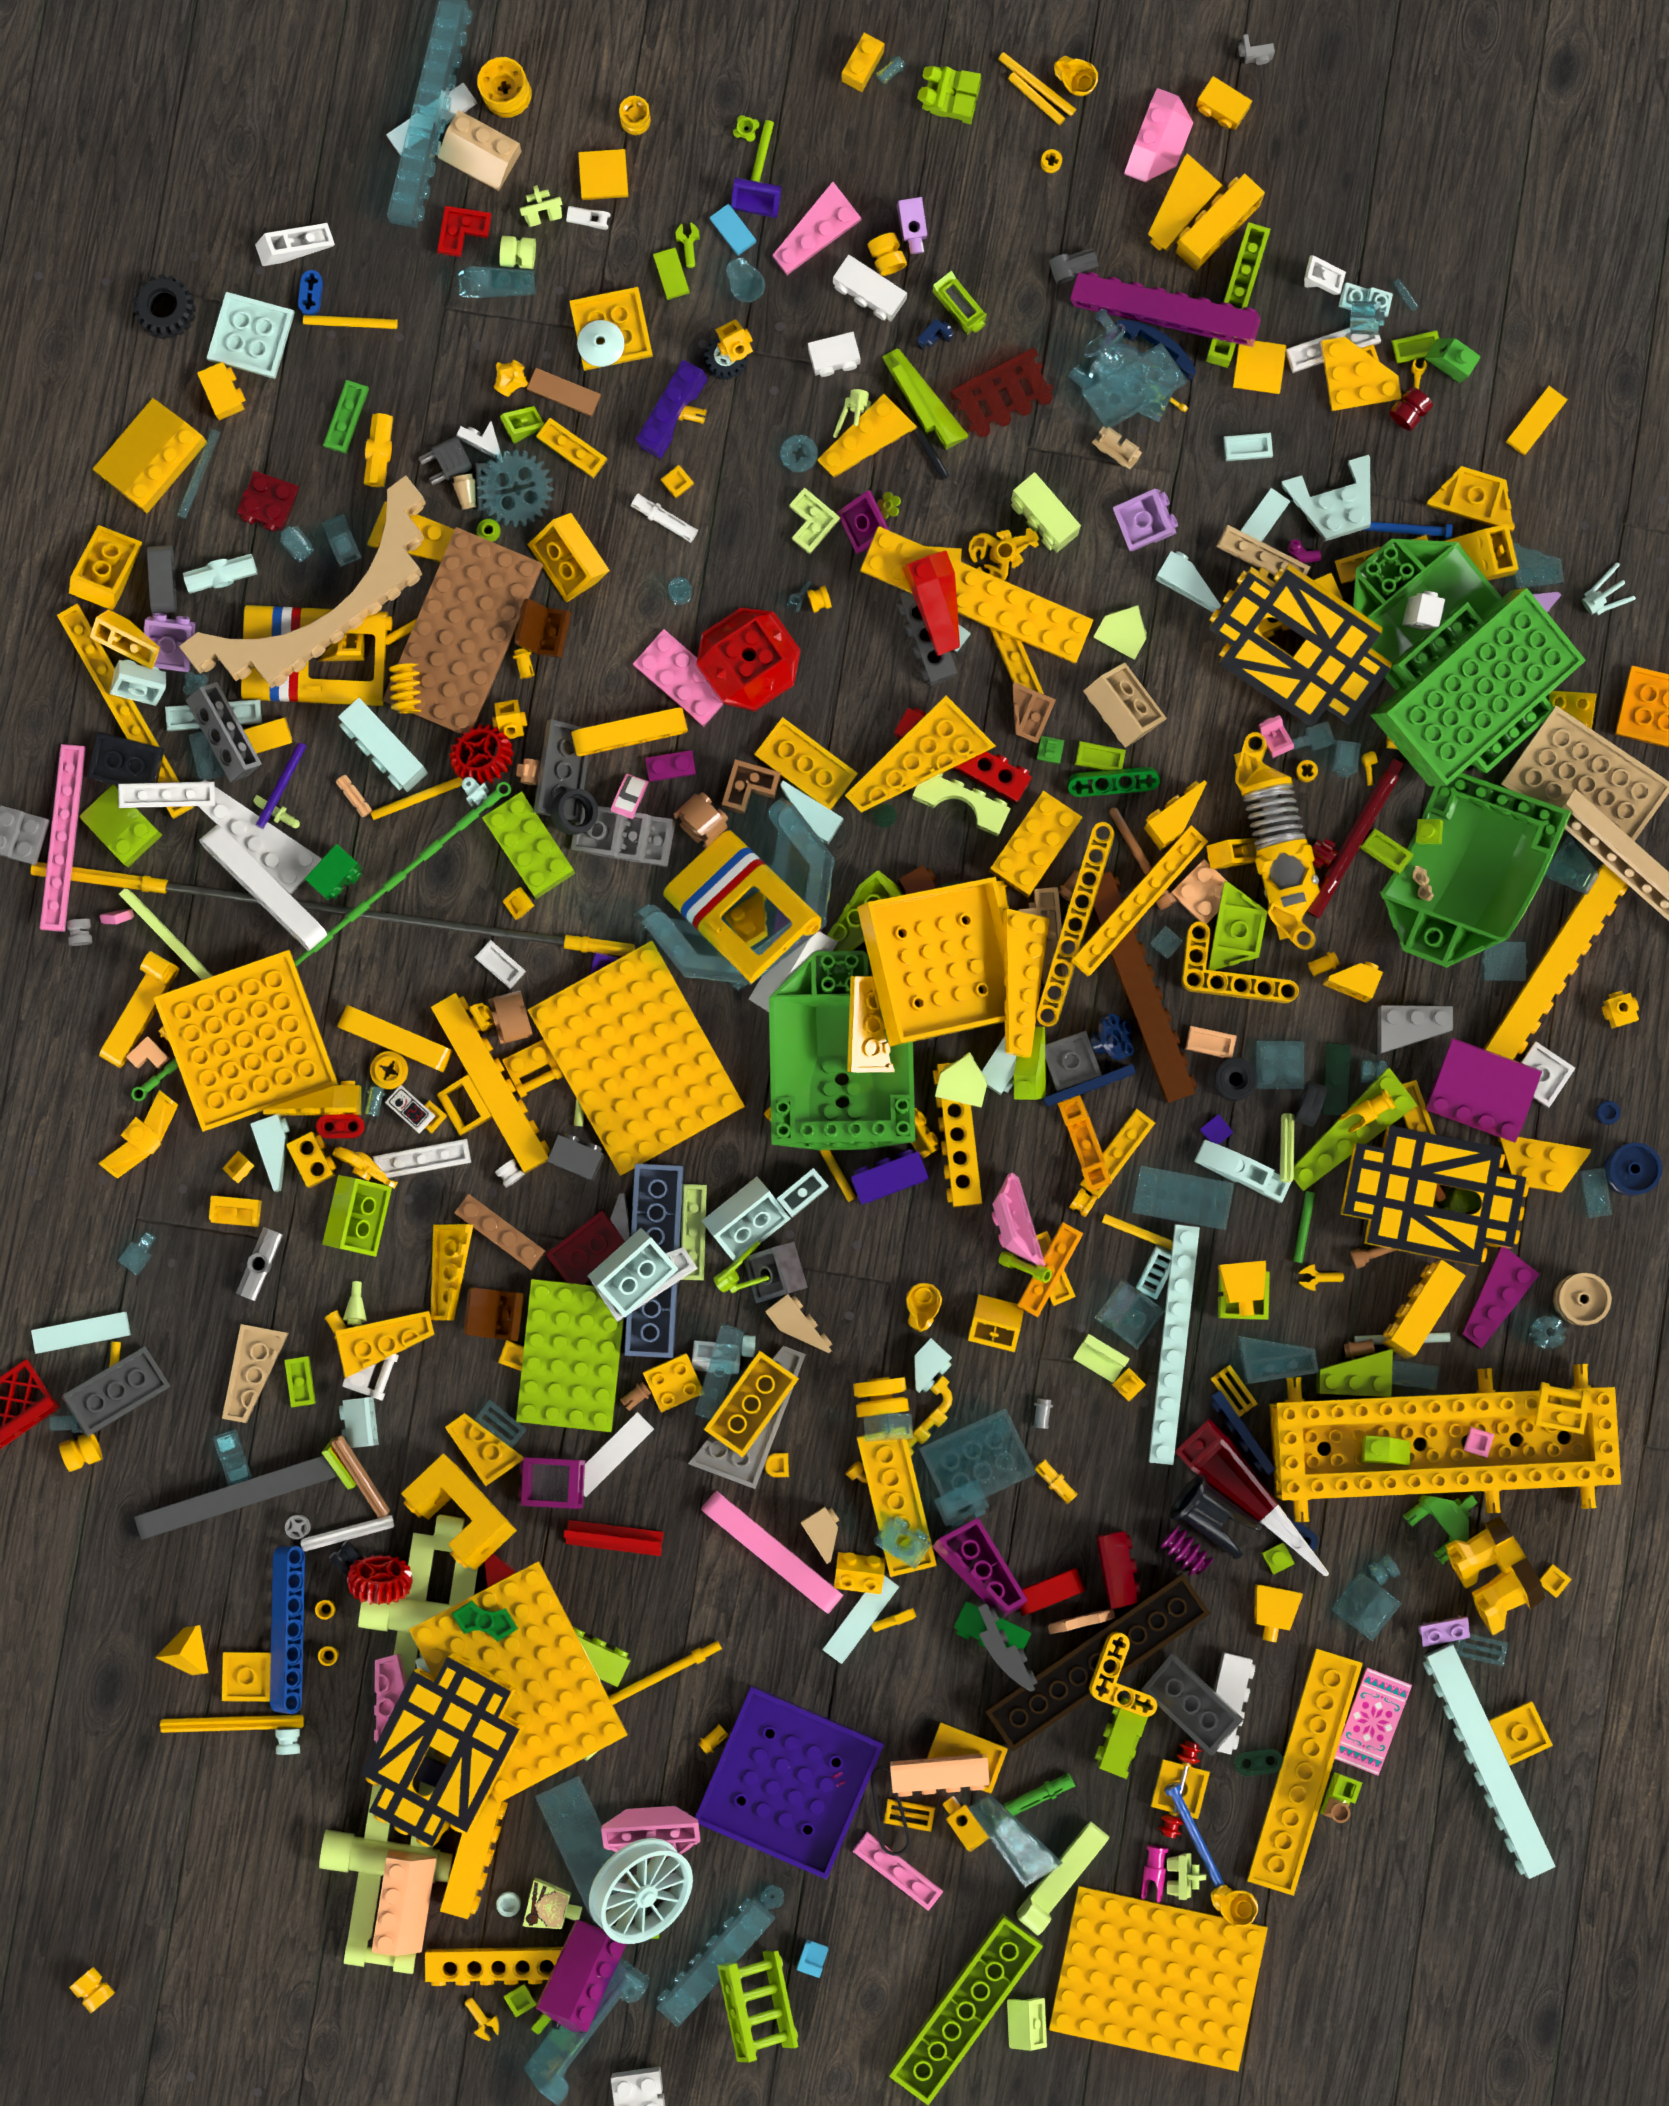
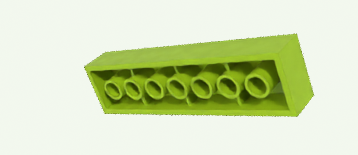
M1002 1913L891 2067L889 2077L929 2106L1042 1949V1942Z

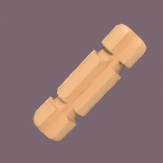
M347 775L338 778L336 781L337 785L341 790H344L343 793L355 808L357 807L356 810L360 816L365 817L369 815L372 809L367 802H364V798L356 787L351 785L352 782Z

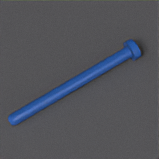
M1371 522L1370 528L1363 531L1444 536V540H1450L1452 537V524H1446L1445 527Z
M1173 1782L1167 1785L1164 1791L1167 1796L1172 1797L1214 1886L1218 1888L1224 1882L1181 1796L1180 1790L1182 1787L1180 1783Z

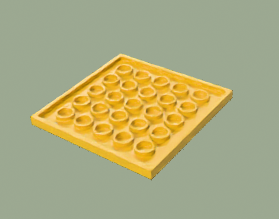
M290 949L153 997L202 1132L338 1084Z

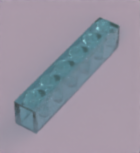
M756 1896L751 1900L747 1897L738 1907L740 1910L739 1914L735 1918L730 1916L722 1925L724 1930L719 1936L714 1934L705 1944L708 1948L704 1953L698 1952L689 1963L692 1966L686 1973L682 1970L673 1980L675 1985L670 1990L664 1989L657 1997L659 2003L656 2008L677 2028L720 1981L717 1965L736 1963L776 1919V1915Z

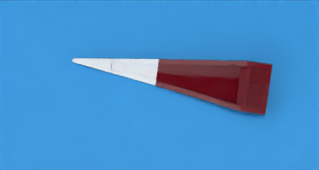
M1210 1419L1175 1451L1192 1471L1198 1475L1204 1473L1210 1484L1262 1522V1524L1286 1542L1324 1576L1329 1575L1321 1561L1229 1437H1226Z

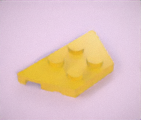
M1463 466L1426 503L1428 507L1493 527L1508 524L1510 532H1513L1515 528L1511 516V503L1507 493V481Z
M1499 1137L1510 1174L1526 1177V1183H1529V1188L1558 1193L1565 1189L1591 1152V1149L1518 1137L1516 1143Z

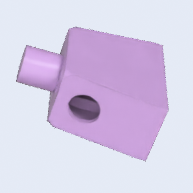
M922 197L900 200L896 207L902 242L909 243L910 254L923 253L922 239H926L927 229ZM915 225L917 232H911L909 226Z

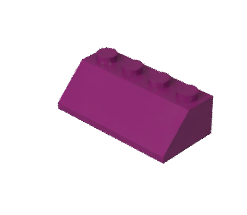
M575 1920L536 2005V2009L570 2031L587 2032L627 1944L611 1939L601 1928Z

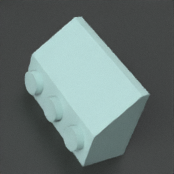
M755 1177L704 1218L702 1223L730 1258L735 1261L755 1242H763L791 1218L761 1180Z
M640 1228L587 1277L615 1308L626 1317L672 1276L678 1268L655 1241Z

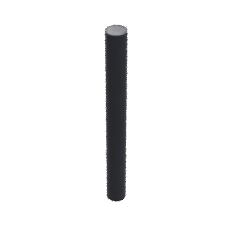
M904 395L899 396L895 400L901 411L917 426V429L913 430L937 474L941 480L948 478V472Z

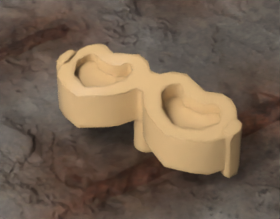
M1415 866L1413 879L1421 885L1417 895L1422 900L1429 902L1434 894L1432 893V887L1428 884L1427 870L1420 866Z

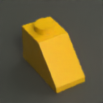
M1231 839L1206 846L1210 868L1220 869L1255 863V858L1257 857L1256 848L1259 845H1255L1254 842L1258 839Z

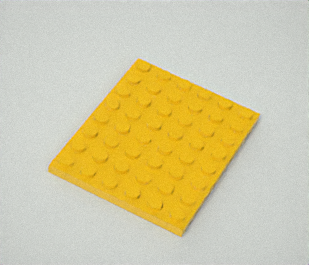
M653 941L648 942L528 1009L530 1016L620 1176L634 1169L635 1164L645 1163L745 1107Z
M539 1561L409 1629L432 1675L437 1677L447 1656L454 1653L516 1687L504 1714L525 1726L491 1791L497 1804L628 1735ZM473 1600L478 1607L487 1611H499L507 1608L519 1629L497 1642L490 1634L483 1631H471L463 1634L451 1613Z
M1078 1885L1049 2030L1239 2071L1268 1927L1253 1923L1245 1927H1235L1221 1916Z

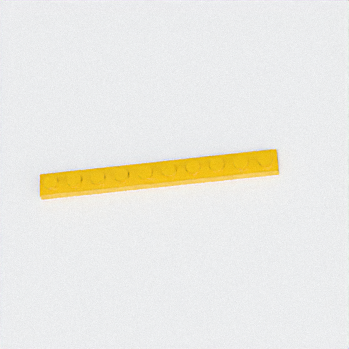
M75 604L59 613L57 616L126 738L160 747L135 702L131 699L110 694L115 667L101 643L89 638L92 627L80 606ZM163 755L157 783H180L165 755ZM194 806L166 808L171 817L175 819L194 808Z

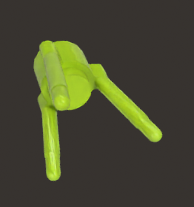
M760 1241L755 1242L729 1267L714 1277V1282L720 1291L726 1292L730 1290L732 1293H735L739 1289L769 1280V1276H764L737 1284L739 1276L735 1270L760 1245Z

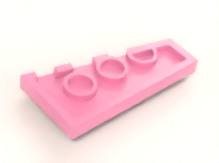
M834 182L830 184L773 254L774 260L786 275L793 272L861 221L859 214Z
M401 1654L375 1660V1693H377L376 1706H374V1715H376L374 1741L376 1743L407 1683Z

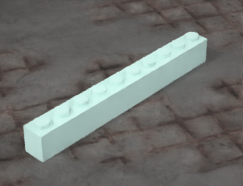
M1449 1643L1425 1654L1424 1668L1429 1676L1433 1675L1436 1681L1433 1687L1438 1697L1443 1696L1446 1706H1443L1448 1719H1453L1456 1728L1453 1729L1458 1741H1463L1466 1746V1750H1464L1465 1757L1469 1764H1474L1477 1770L1474 1776L1479 1786L1484 1785L1487 1792L1484 1798L1489 1808L1494 1807L1496 1811L1495 1822L1500 1831L1504 1829L1507 1835L1504 1841L1510 1853L1514 1852L1518 1859L1515 1861V1865L1520 1875L1525 1874L1530 1879L1556 1867L1454 1645Z

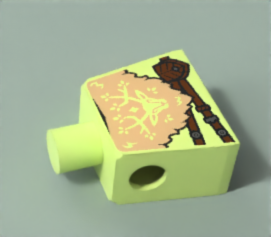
M535 1878L523 1926L562 1929L565 1918L571 1920L580 1919L582 1907L569 1904L571 1896L569 1891Z

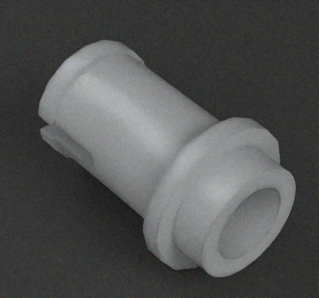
M1037 1398V1403H1034L1036 1412L1033 1427L1048 1429L1050 1408H1053V1405H1051V1400Z

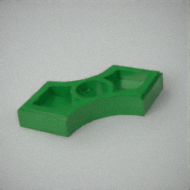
M472 1600L451 1613L463 1634L471 1631H483L490 1634L498 1642L519 1629L507 1608L499 1611H487L478 1607Z

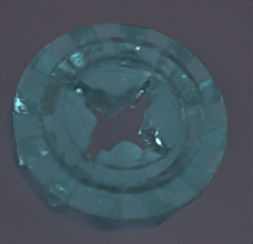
M794 435L783 443L780 456L784 466L793 472H805L812 468L817 461L818 450L816 444L809 437ZM801 445H803V454L807 457H801L796 463L795 455L792 452H797Z

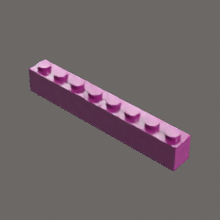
M1092 272L1078 273L1070 298L1074 307L1250 347L1254 345L1261 322L1259 314L1252 308H1233L1232 304L1220 302V304L1211 303V300L1204 297L1193 299L1189 298L1185 293L1175 292V294H1171L1159 287H1153L1152 289L1144 288L1142 284L1137 282H1130V284L1122 283L1118 278L1108 277V279H1104Z

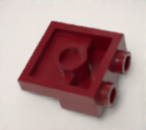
M254 471L247 491H244L237 510L238 515L241 517L240 520L252 525L255 522L261 523L264 529L276 532L277 529L284 531L299 486Z

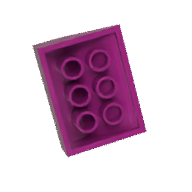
M1452 1038L1427 1096L1426 1110L1516 1143L1533 1100L1542 1070Z

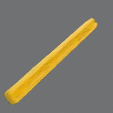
M303 1715L162 1719L160 1721V1731L162 1733L294 1729L304 1727Z

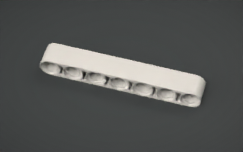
M217 824L199 839L207 852L305 949L310 951L327 936L324 928L220 825Z

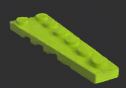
M1389 1067L1371 1083L1367 1090L1351 1104L1347 1111L1367 1099L1370 1101L1380 1095L1383 1089L1390 1094L1396 1107L1394 1109H1387L1379 1114L1377 1119L1352 1133H1349L1348 1130L1359 1123L1363 1116L1354 1114L1344 1120H1340L1339 1117L1335 1124L1316 1141V1144L1294 1164L1293 1179L1303 1191L1351 1156L1354 1144H1367L1384 1131L1387 1126L1392 1125L1417 1106V1103Z

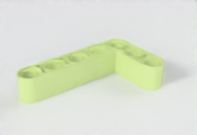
M1090 1821L1016 1912L1018 1920L1037 1936L1040 1935L1051 1921L1049 1913L1106 1844L1109 1836Z

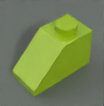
M1366 1435L1362 1438L1361 1463L1410 1466L1411 1442L1391 1437Z

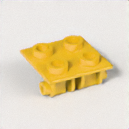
M1550 692L1549 702L1553 707L1555 705L1592 729L1596 693Z
M687 1353L643 1372L661 1412L704 1394V1390Z

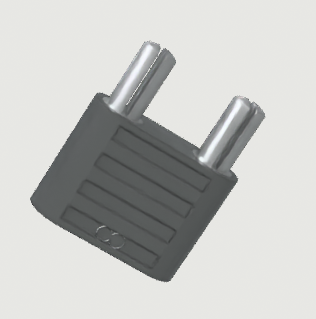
M457 435L432 447V451L419 457L422 465L436 458L442 469V472L429 478L432 485L445 479L449 481L453 477L473 469Z

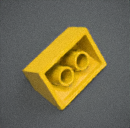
M572 513L553 519L528 544L538 561L543 563L544 570L566 602H569L598 583L610 571Z

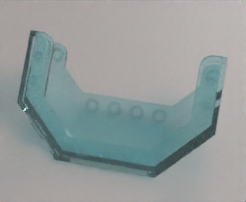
M781 797L770 807L768 812L770 821L778 830L774 862L769 868L821 917L820 931L827 923L826 915L828 901H830L831 879L835 858L795 805ZM756 887L750 888L723 915H725L726 913H728L729 911L743 903L745 900H747L760 890ZM767 897L766 901H764V906L767 912L765 924L768 936L750 947L757 955L763 954L792 926V922ZM652 904L643 906L633 914L684 977L752 985L688 920L671 919L657 906ZM722 915L721 919L732 929V927L726 921L725 917ZM803 934L755 981H757L760 977H762L765 973L771 970L774 966H776L779 962H781L784 958L790 955L793 951H795L798 947H800L803 943H805L815 934Z

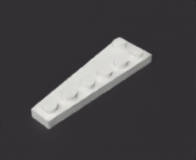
M216 787L215 806H199L290 894L305 881L304 878L322 860L319 856L267 822L264 829L257 827L255 824L259 819L258 815Z

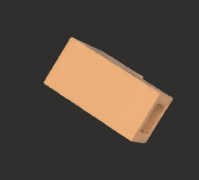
M148 1036L126 1056L138 1069L148 1059L159 1069L170 1059Z

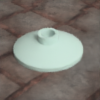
M605 320L593 321L581 330L577 341L578 350L581 357L587 363L597 367L609 366L621 357L624 350V337L615 324ZM603 338L605 342L602 345H598L596 340Z

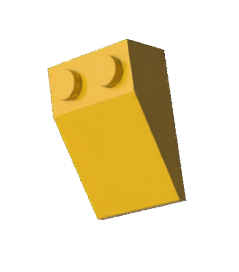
M98 525L70 577L69 594L114 610L127 583L142 542Z

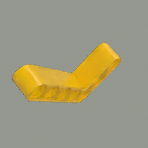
M1195 922L1189 927L1186 934L1181 984L1185 990L1278 1003H1290L1298 996L1299 987L1291 980L1206 970L1210 929L1204 922ZM1197 927L1201 928L1204 931V938L1196 939L1192 935V930ZM1198 951L1202 956L1201 962H1192L1189 957L1190 952ZM1194 974L1198 977L1199 983L1197 986L1188 984V975ZM1211 978H1220L1222 988L1214 989L1210 984ZM1236 980H1242L1245 983L1246 989L1244 992L1235 990L1234 982ZM1259 983H1266L1269 986V993L1267 995L1259 993L1257 988ZM1283 986L1291 987L1293 990L1292 997H1284L1281 993V988Z
M152 951L146 955L140 966V970L146 973L99 1054V1057L118 1068L125 1064L128 1059L126 1056L134 1049L157 1010L153 997L166 993L179 972V967Z

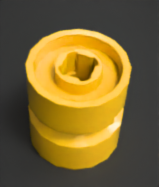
M629 96L622 101L619 113L621 126L624 131L631 135H641L646 132L651 122L649 105L646 100L639 96Z
M895 233L883 234L867 244L871 256L877 259L875 266L879 275L893 274L907 265L903 252L898 250L900 244Z
M82 1434L78 1436L77 1441L72 1438L59 1443L62 1459L69 1472L82 1468L84 1462L90 1465L103 1459L99 1443L94 1434L89 1437Z
M94 1967L69 1987L77 1998L83 1997L82 2004L90 2013L95 2011L115 1993L107 1983H101L102 1976Z

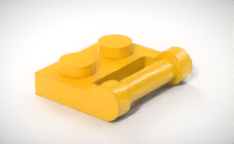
M544 1039L502 1060L521 1098L527 1096V1092L555 1078L559 1080L564 1077ZM548 1064L550 1065L552 1070L524 1084L521 1083L520 1078Z
M1541 1382L1534 1425L1584 1434L1590 1391L1568 1390ZM1548 1396L1579 1401V1409L1547 1403Z

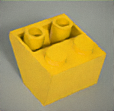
M978 1294L967 1341L1015 1352L1024 1310L1019 1308L1016 1303Z

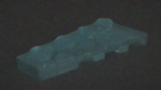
M991 1794L986 1795L969 1807L1024 1887L1055 1870L1063 1863Z

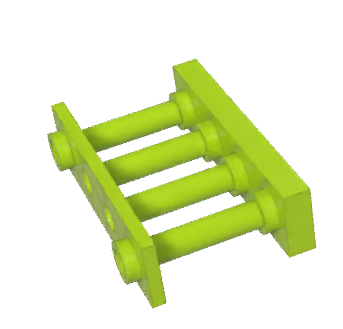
M763 1951L764 1961L738 1968L737 1963L717 1965L737 2062L749 2063L756 2061L757 2050L778 2043H782L783 2048L798 2047V2033L792 2019L782 1971L783 1961L778 1951ZM767 1971L769 1985L743 1992L741 1985L742 1977ZM772 1995L774 2009L748 2016L746 2002ZM777 2019L779 2033L753 2040L751 2033L753 2025Z

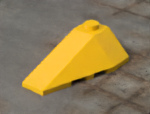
M341 1081V1085H334L263 1109V1114L266 1116L276 1114L280 1116L361 1115V1086L355 1085V1081Z

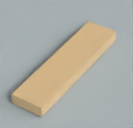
M1226 525L1216 545L1219 549L1259 569L1263 567L1273 576L1281 567L1285 569L1288 564L1307 575L1310 566L1229 525Z

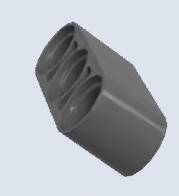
M150 546L147 548L151 612L152 614L177 612L173 546Z

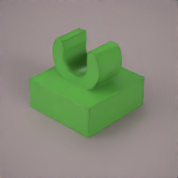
M1041 736L1036 760L1060 765L1064 740Z

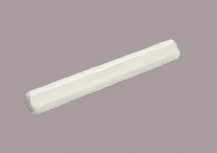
M391 1515L303 1538L301 1539V1547L303 1551H309L394 1527V1520Z

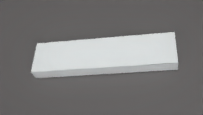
M462 83L386 135L397 152L402 155L451 122L458 110L466 112L475 106L477 101L465 84Z
M1374 319L1286 349L1285 354L1292 373L1324 363L1320 342L1322 340L1346 337L1360 348L1372 344H1380L1381 339Z
M215 782L118 784L119 808L215 806Z
M467 1139L373 1156L374 1162L384 1171L387 1178L472 1163Z
M638 1412L585 1464V1497L654 1430Z

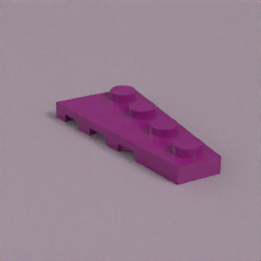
M1500 1247L1461 1334L1479 1349H1482L1540 1274L1509 1249Z

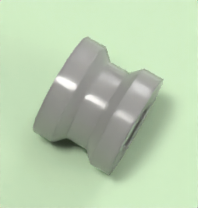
M294 1515L285 1523L286 1534L293 1539L306 1537L311 1530L309 1519L303 1515Z

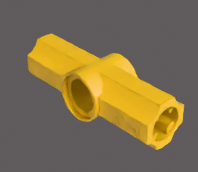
M381 413L372 415L370 438L367 439L365 459L367 460L364 478L365 485L385 487L387 463L390 462L392 441L390 440L393 416Z

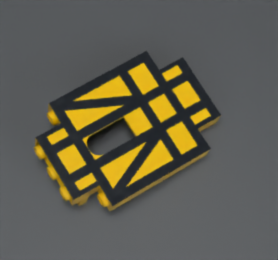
M1290 564L1285 569L1281 567L1273 578L1276 582L1267 577L1269 571L1263 567H1260L1258 571L1252 566L1248 572L1243 570L1236 580V583L1239 584L1234 591L1231 589L1222 600L1225 603L1222 609L1216 608L1209 618L1212 622L1209 629L1231 644L1226 643L1220 651L1221 659L1219 664L1312 728L1326 709L1350 725L1392 666V662L1371 649L1381 635L1382 627ZM1267 617L1276 618L1306 639L1294 657L1261 635L1259 624L1263 619Z
M1389 1125L1386 1127L1382 1148L1360 1143L1354 1144L1340 1214L1368 1220L1364 1244L1480 1266L1481 1262H1485L1487 1248H1484V1244L1491 1247L1509 1249L1513 1248L1514 1244H1518L1520 1230H1517L1518 1220L1522 1221L1524 1207L1521 1204L1523 1197L1527 1196L1529 1183H1526V1177L1498 1172L1499 1168H1503L1505 1154H1502L1503 1148ZM1437 1184L1476 1192L1482 1202L1480 1210L1475 1214H1464L1433 1207Z
M454 1653L447 1656L437 1677L420 1667L413 1670L361 1772V1775L366 1777L367 1782L376 1786L381 1785L369 1810L370 1813L374 1814V1818L382 1823L388 1822L394 1825L395 1830L401 1834L414 1836L419 1844L429 1847V1845L433 1847L437 1844L442 1834L449 1827L460 1833L470 1831L525 1726L504 1714L516 1687ZM431 1746L451 1758L434 1791L429 1795H420L413 1787V1778Z

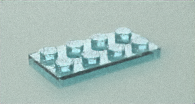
M1140 1166L1131 1213L1226 1230L1234 1183Z

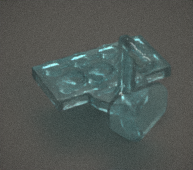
M1101 309L1096 313L1095 319L1100 321L1107 332L1092 340L1084 348L1083 355L1085 357L1100 356L1098 362V375L1100 379L1082 389V394L1106 428H1112L1187 384V379L1162 342L1141 354L1136 348L1123 343V335L1125 333V326L1123 324L1116 326L1107 314L1106 309Z

